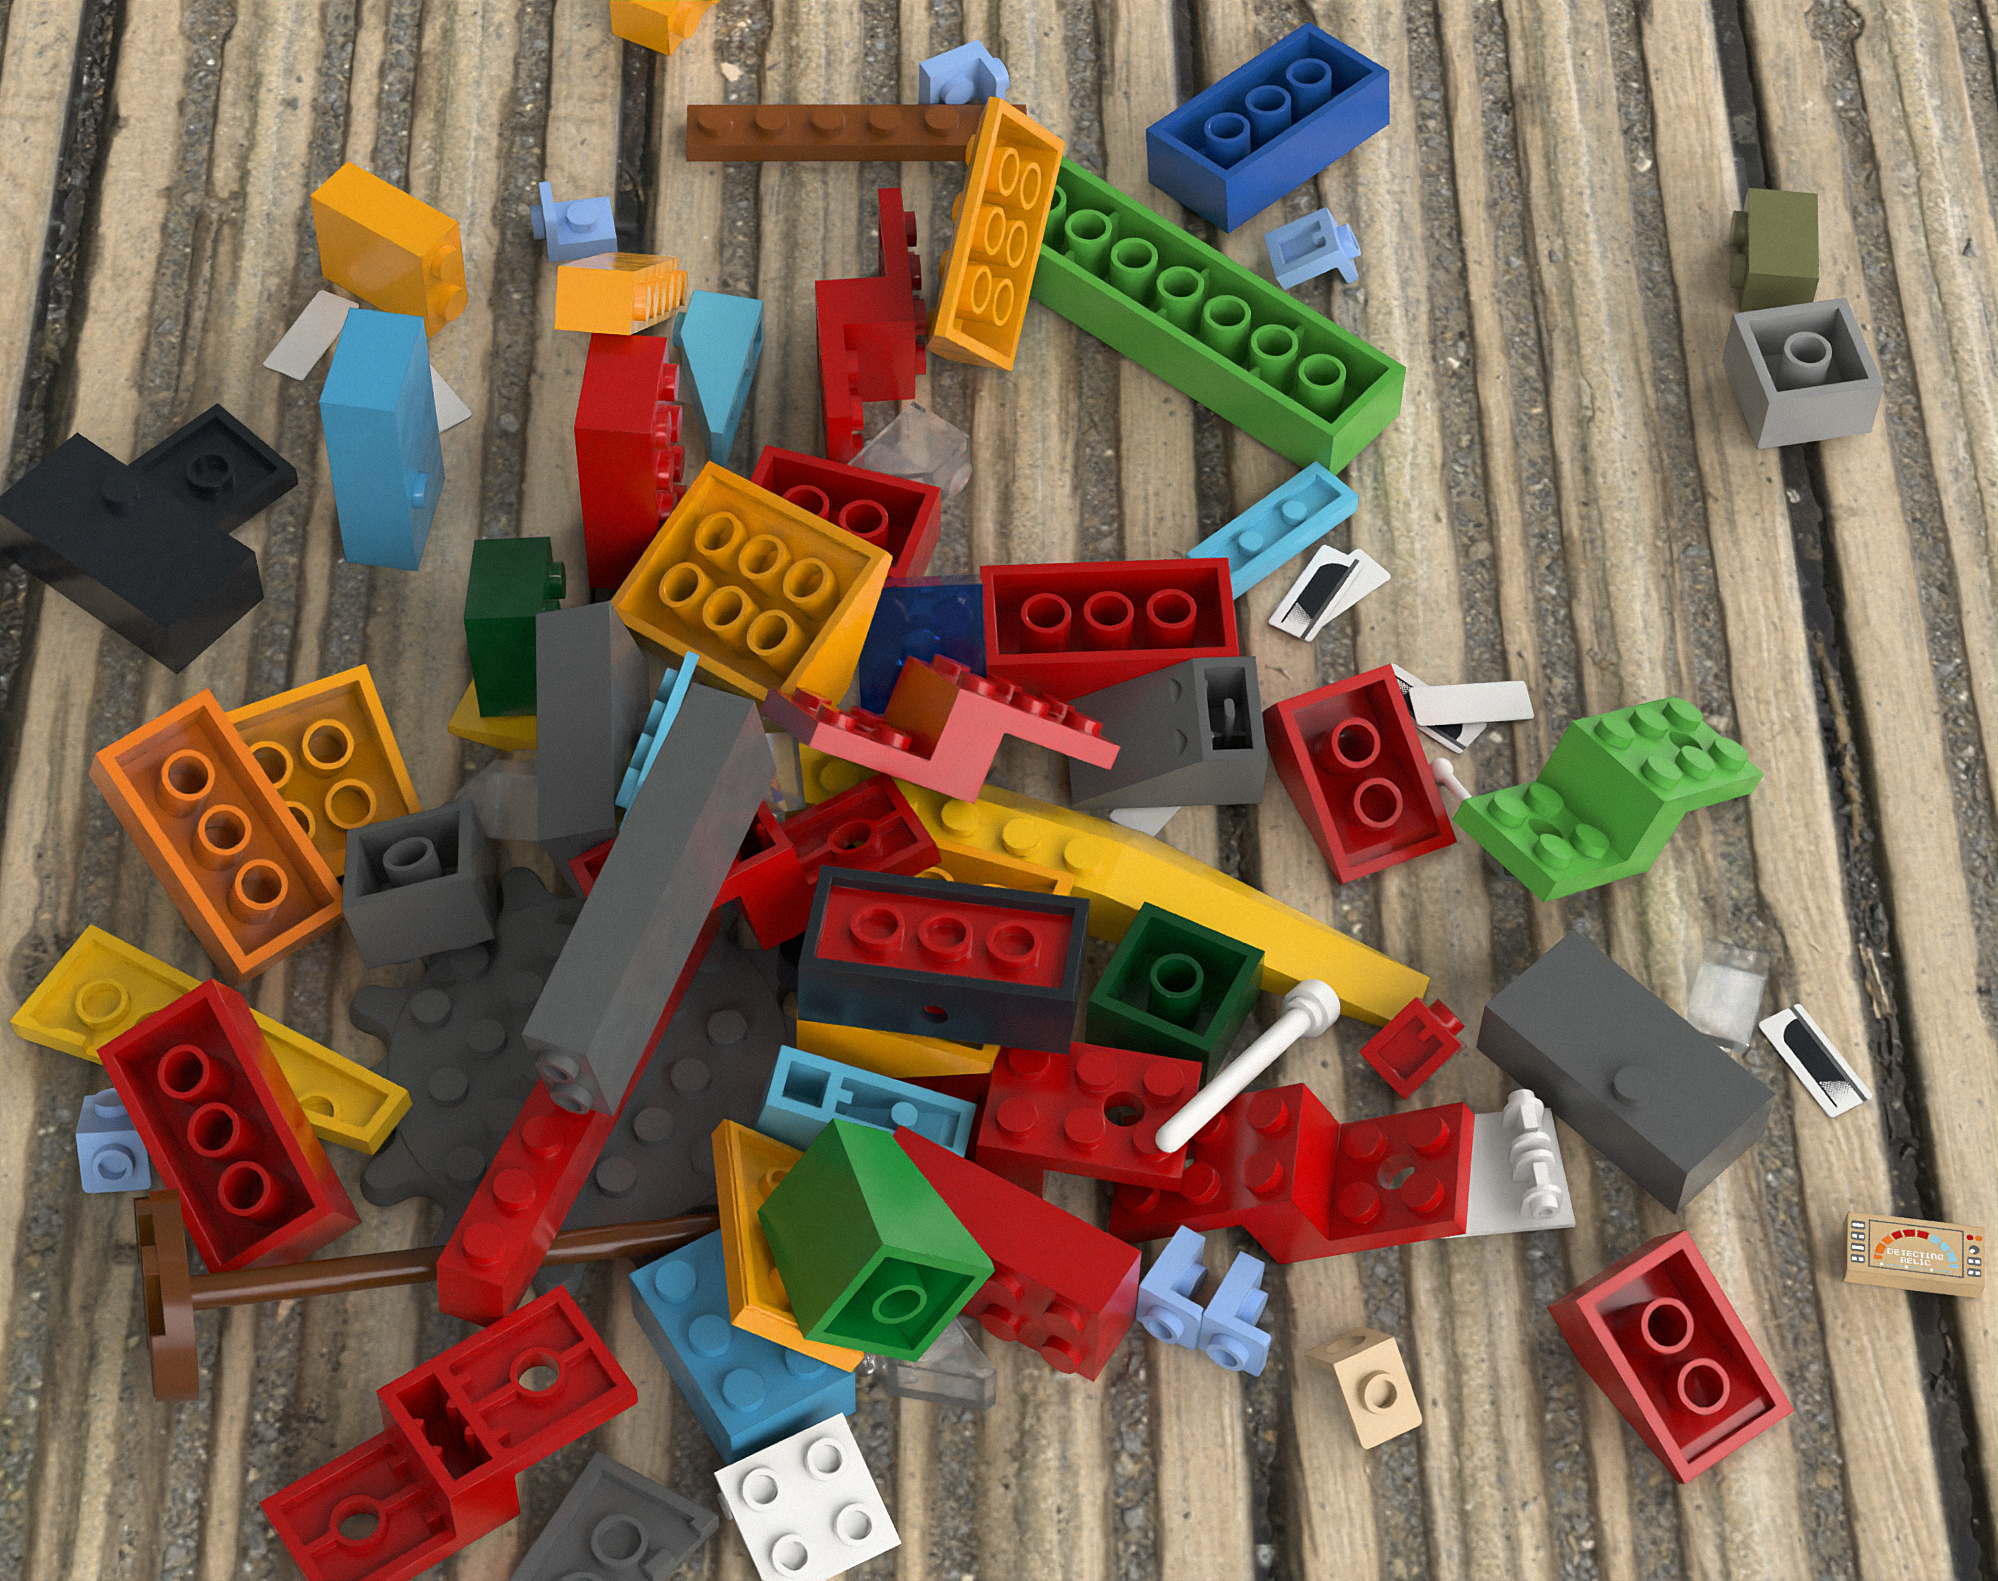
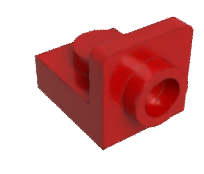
M1415 997L1358 1052L1407 1101L1454 1055H1458L1467 1047L1457 1036L1465 1026L1440 999L1437 998L1428 1006L1423 999Z

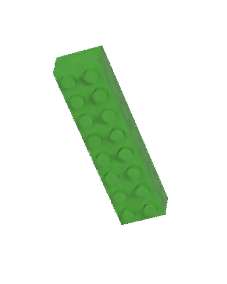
M1062 155L1030 296L1303 469L1317 461L1336 476L1400 414L1406 367Z

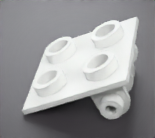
M1521 1089L1512 1092L1508 1096V1104L1504 1107L1503 1112L1474 1114L1466 1234L1445 1238L1575 1227V1218L1551 1108H1544L1543 1102L1535 1098L1533 1091Z
M843 1413L835 1415L713 1473L722 1491L717 1494L720 1507L728 1520L734 1518L761 1581H825L901 1544Z

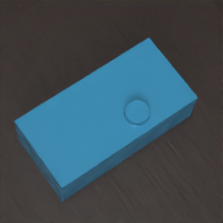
M349 307L319 400L345 560L350 563L418 571L445 481L424 318Z

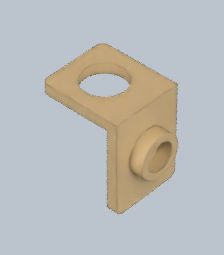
M1362 1326L1304 1352L1308 1364L1333 1373L1356 1441L1360 1447L1370 1449L1422 1423V1416L1393 1336ZM1355 1346V1347L1350 1348V1349H1348V1350L1341 1351V1350H1343V1349H1346V1348Z

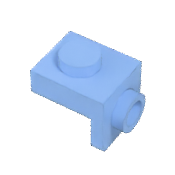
M106 1089L96 1095L85 1096L75 1133L83 1190L86 1193H103L149 1189L152 1183L150 1155L116 1089Z

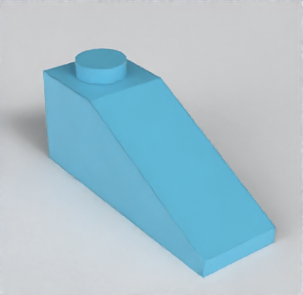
M694 289L687 313L680 311L677 313L673 328V346L681 348L682 371L709 460L726 469L765 341L763 300Z
M781 1045L766 1078L752 1130L806 1152L832 1118L887 1131L892 1136L898 1127L902 1125L964 1158L977 1104Z

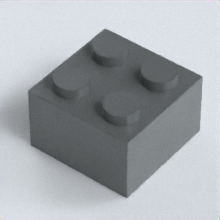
M473 799L347 830L342 910L368 970L389 964H405L417 957L454 948L465 949L479 942L495 939L496 858Z

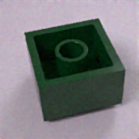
M550 536L474 540L464 611V625L480 717L537 715L536 614L561 610L559 599L566 598L565 565L563 561H553Z
M1145 901L1088 999L1085 1044L1202 1063L1198 1090L1200 1092L1214 1079L1260 995L1265 951Z

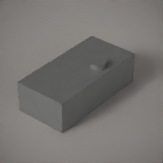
M611 601L536 614L538 841L579 900L586 898L567 861L618 836L627 809L615 805V801L651 711L649 664Z
M1575 929L1484 1006L1476 1048L1523 1088L1533 1091L1535 1098L1540 1099L1547 1108H1551L1554 1114L1675 1215L1763 1136L1776 1093Z

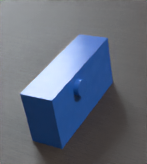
M1307 22L1146 129L1149 183L1229 234L1390 124L1389 70L1312 23Z

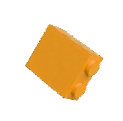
M349 161L310 195L324 278L385 312L423 317L425 333L430 338L448 321H454L461 315L468 303V294L458 221Z

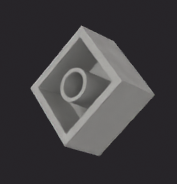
M1847 298L1733 314L1722 363L1757 450L1871 433L1884 384Z

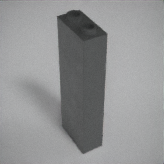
M692 682L524 1027L521 1036L550 1094L551 1100L570 1112L587 1114L591 1109L614 1116L777 770L755 700Z

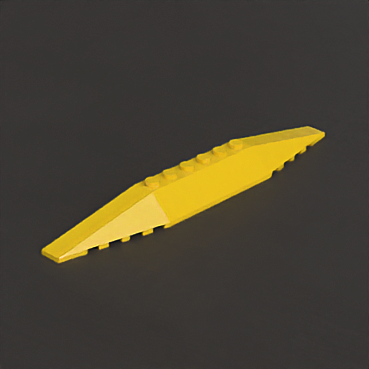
M473 678L447 725L448 733L537 761V715L480 717ZM761 718L777 768L763 799L778 823L882 773L808 747L771 719ZM891 776L930 835L1074 874V885L1069 896L1090 899L1087 935L1120 945L1143 903L1146 901L1265 951L1261 990L1285 997L1301 981L1317 979L1326 983L1334 990L1340 1002L1341 1015L1382 1028L1415 997L1424 1000L1430 977L1142 831L987 783H983L975 804ZM859 840L853 842L852 844L856 847H859L862 844H864L865 841Z

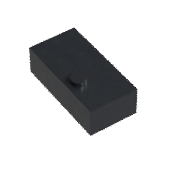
M78 432L0 496L1 553L177 675L264 599L255 551Z

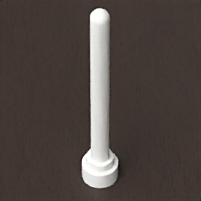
M1306 979L1295 986L1282 1001L1281 1018L1157 1131L1155 1141L1158 1148L1167 1153L1177 1151L1299 1037L1314 1038L1323 1034L1340 1015V1002L1334 990L1326 983L1317 979Z

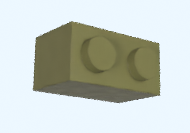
M1748 188L1743 211H1733L1730 226V245L1739 246V253L1733 254L1730 268V288H1739V312L1811 303L1814 301L1819 282L1818 194Z

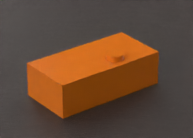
M208 688L95 753L88 775L232 989H237L343 923L345 915L342 910V887Z

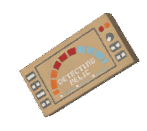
M1848 1211L1844 1221L1843 1282L1980 1298L1985 1288V1227Z

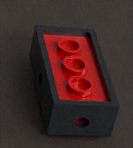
M821 865L798 964V1020L1069 1055L1086 956L1090 899Z

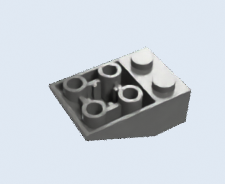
M1256 656L1192 658L1067 701L1076 707L1074 711L1103 723L1099 734L1120 746L1111 770L1067 755L1072 810L1262 803L1267 767V750Z

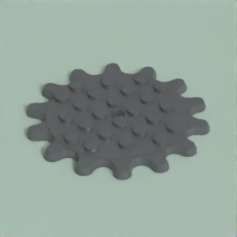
M520 866L508 870L498 884L497 897L500 905V914L495 918V939L479 942L465 949L454 948L418 957L423 961L425 974L416 983L402 988H389L377 985L365 986L358 990L350 1003L349 1015L351 1023L356 1029L376 1036L384 1043L387 1050L386 1057L377 1065L368 1068V1070L408 1090L413 1103L391 1132L393 1137L392 1145L383 1154L372 1160L365 1168L360 1177V1190L363 1197L370 1204L378 1207H389L408 1198L418 1196L431 1198L439 1203L444 1210V1220L435 1234L431 1246L446 1245L449 1242L540 1077V1073L535 1067V1063L521 1034L587 900H579L578 897L563 898L549 893L541 878L527 867ZM733 899L722 904L721 927L559 1231L719 1211L711 1134L723 1119L731 1120L753 1129L765 1081L781 1045L797 1049V1020L791 1018L783 1011L784 999L791 990L783 986L776 975L780 944L764 951L763 949H745L732 943L729 937L730 930L740 914V910ZM672 1252L628 1258L635 1264L638 1270ZM589 1262L539 1268L531 1282L532 1287L539 1296H542L562 1284L569 1295L573 1296L580 1288L584 1270Z

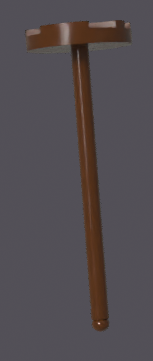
M177 1188L148 1191V1196L133 1198L146 1342L150 1355L152 1390L156 1402L169 1400V1403L173 1404L199 1400L198 1360L193 1311L437 1281L436 1263L446 1245L189 1276L185 1233ZM719 1211L558 1231L539 1268L674 1252L720 1229Z

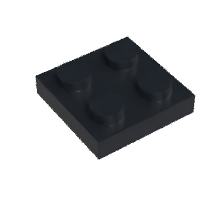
M218 403L127 465L228 534L299 484L296 468Z

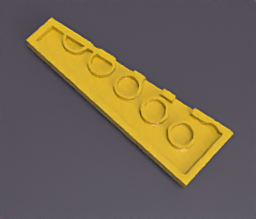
M90 924L11 1018L10 1023L16 1035L23 1039L103 1065L96 1052L97 1049L198 987L202 982ZM249 1007L316 1136L373 1156L413 1105L408 1090Z

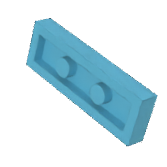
M1315 461L1186 553L1185 559L1229 557L1234 601L1357 511L1359 495L1319 462Z

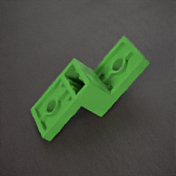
M1672 696L1572 721L1536 781L1464 799L1452 820L1541 901L1547 902L1649 871L1686 812L1751 794L1764 773L1748 760V754L1742 746L1731 739L1721 737L1702 721L1703 716L1694 705Z

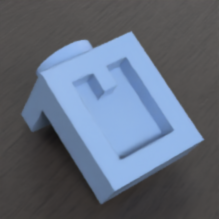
M979 40L919 63V104H965L977 97L983 104H986L990 96L998 97L1005 101L1006 90L1010 86L1007 70L999 58H992Z
M550 181L538 183L540 204L530 205L531 224L534 240L545 239L549 262L588 258L606 252H618L609 196L553 203Z
M1327 207L1264 234L1275 277L1284 290L1336 267L1348 284L1359 279L1353 258L1361 255L1356 237L1348 223L1339 227Z
M1181 1225L1139 1285L1136 1320L1143 1323L1145 1329L1158 1340L1168 1344L1177 1342L1187 1349L1194 1351L1198 1346L1202 1317L1205 1312L1201 1306L1193 1302L1208 1275V1269L1202 1266L1205 1237Z
M1240 1251L1203 1314L1197 1348L1207 1352L1208 1356L1215 1363L1231 1371L1244 1370L1258 1377L1266 1365L1271 1341L1268 1333L1254 1327L1268 1299V1293L1260 1290L1265 1263Z

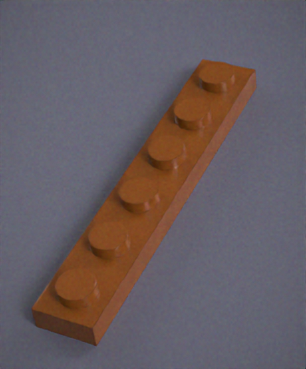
M986 104L687 105V162L966 161L967 144L971 136L976 134L979 118ZM1010 104L1027 116L1026 104Z

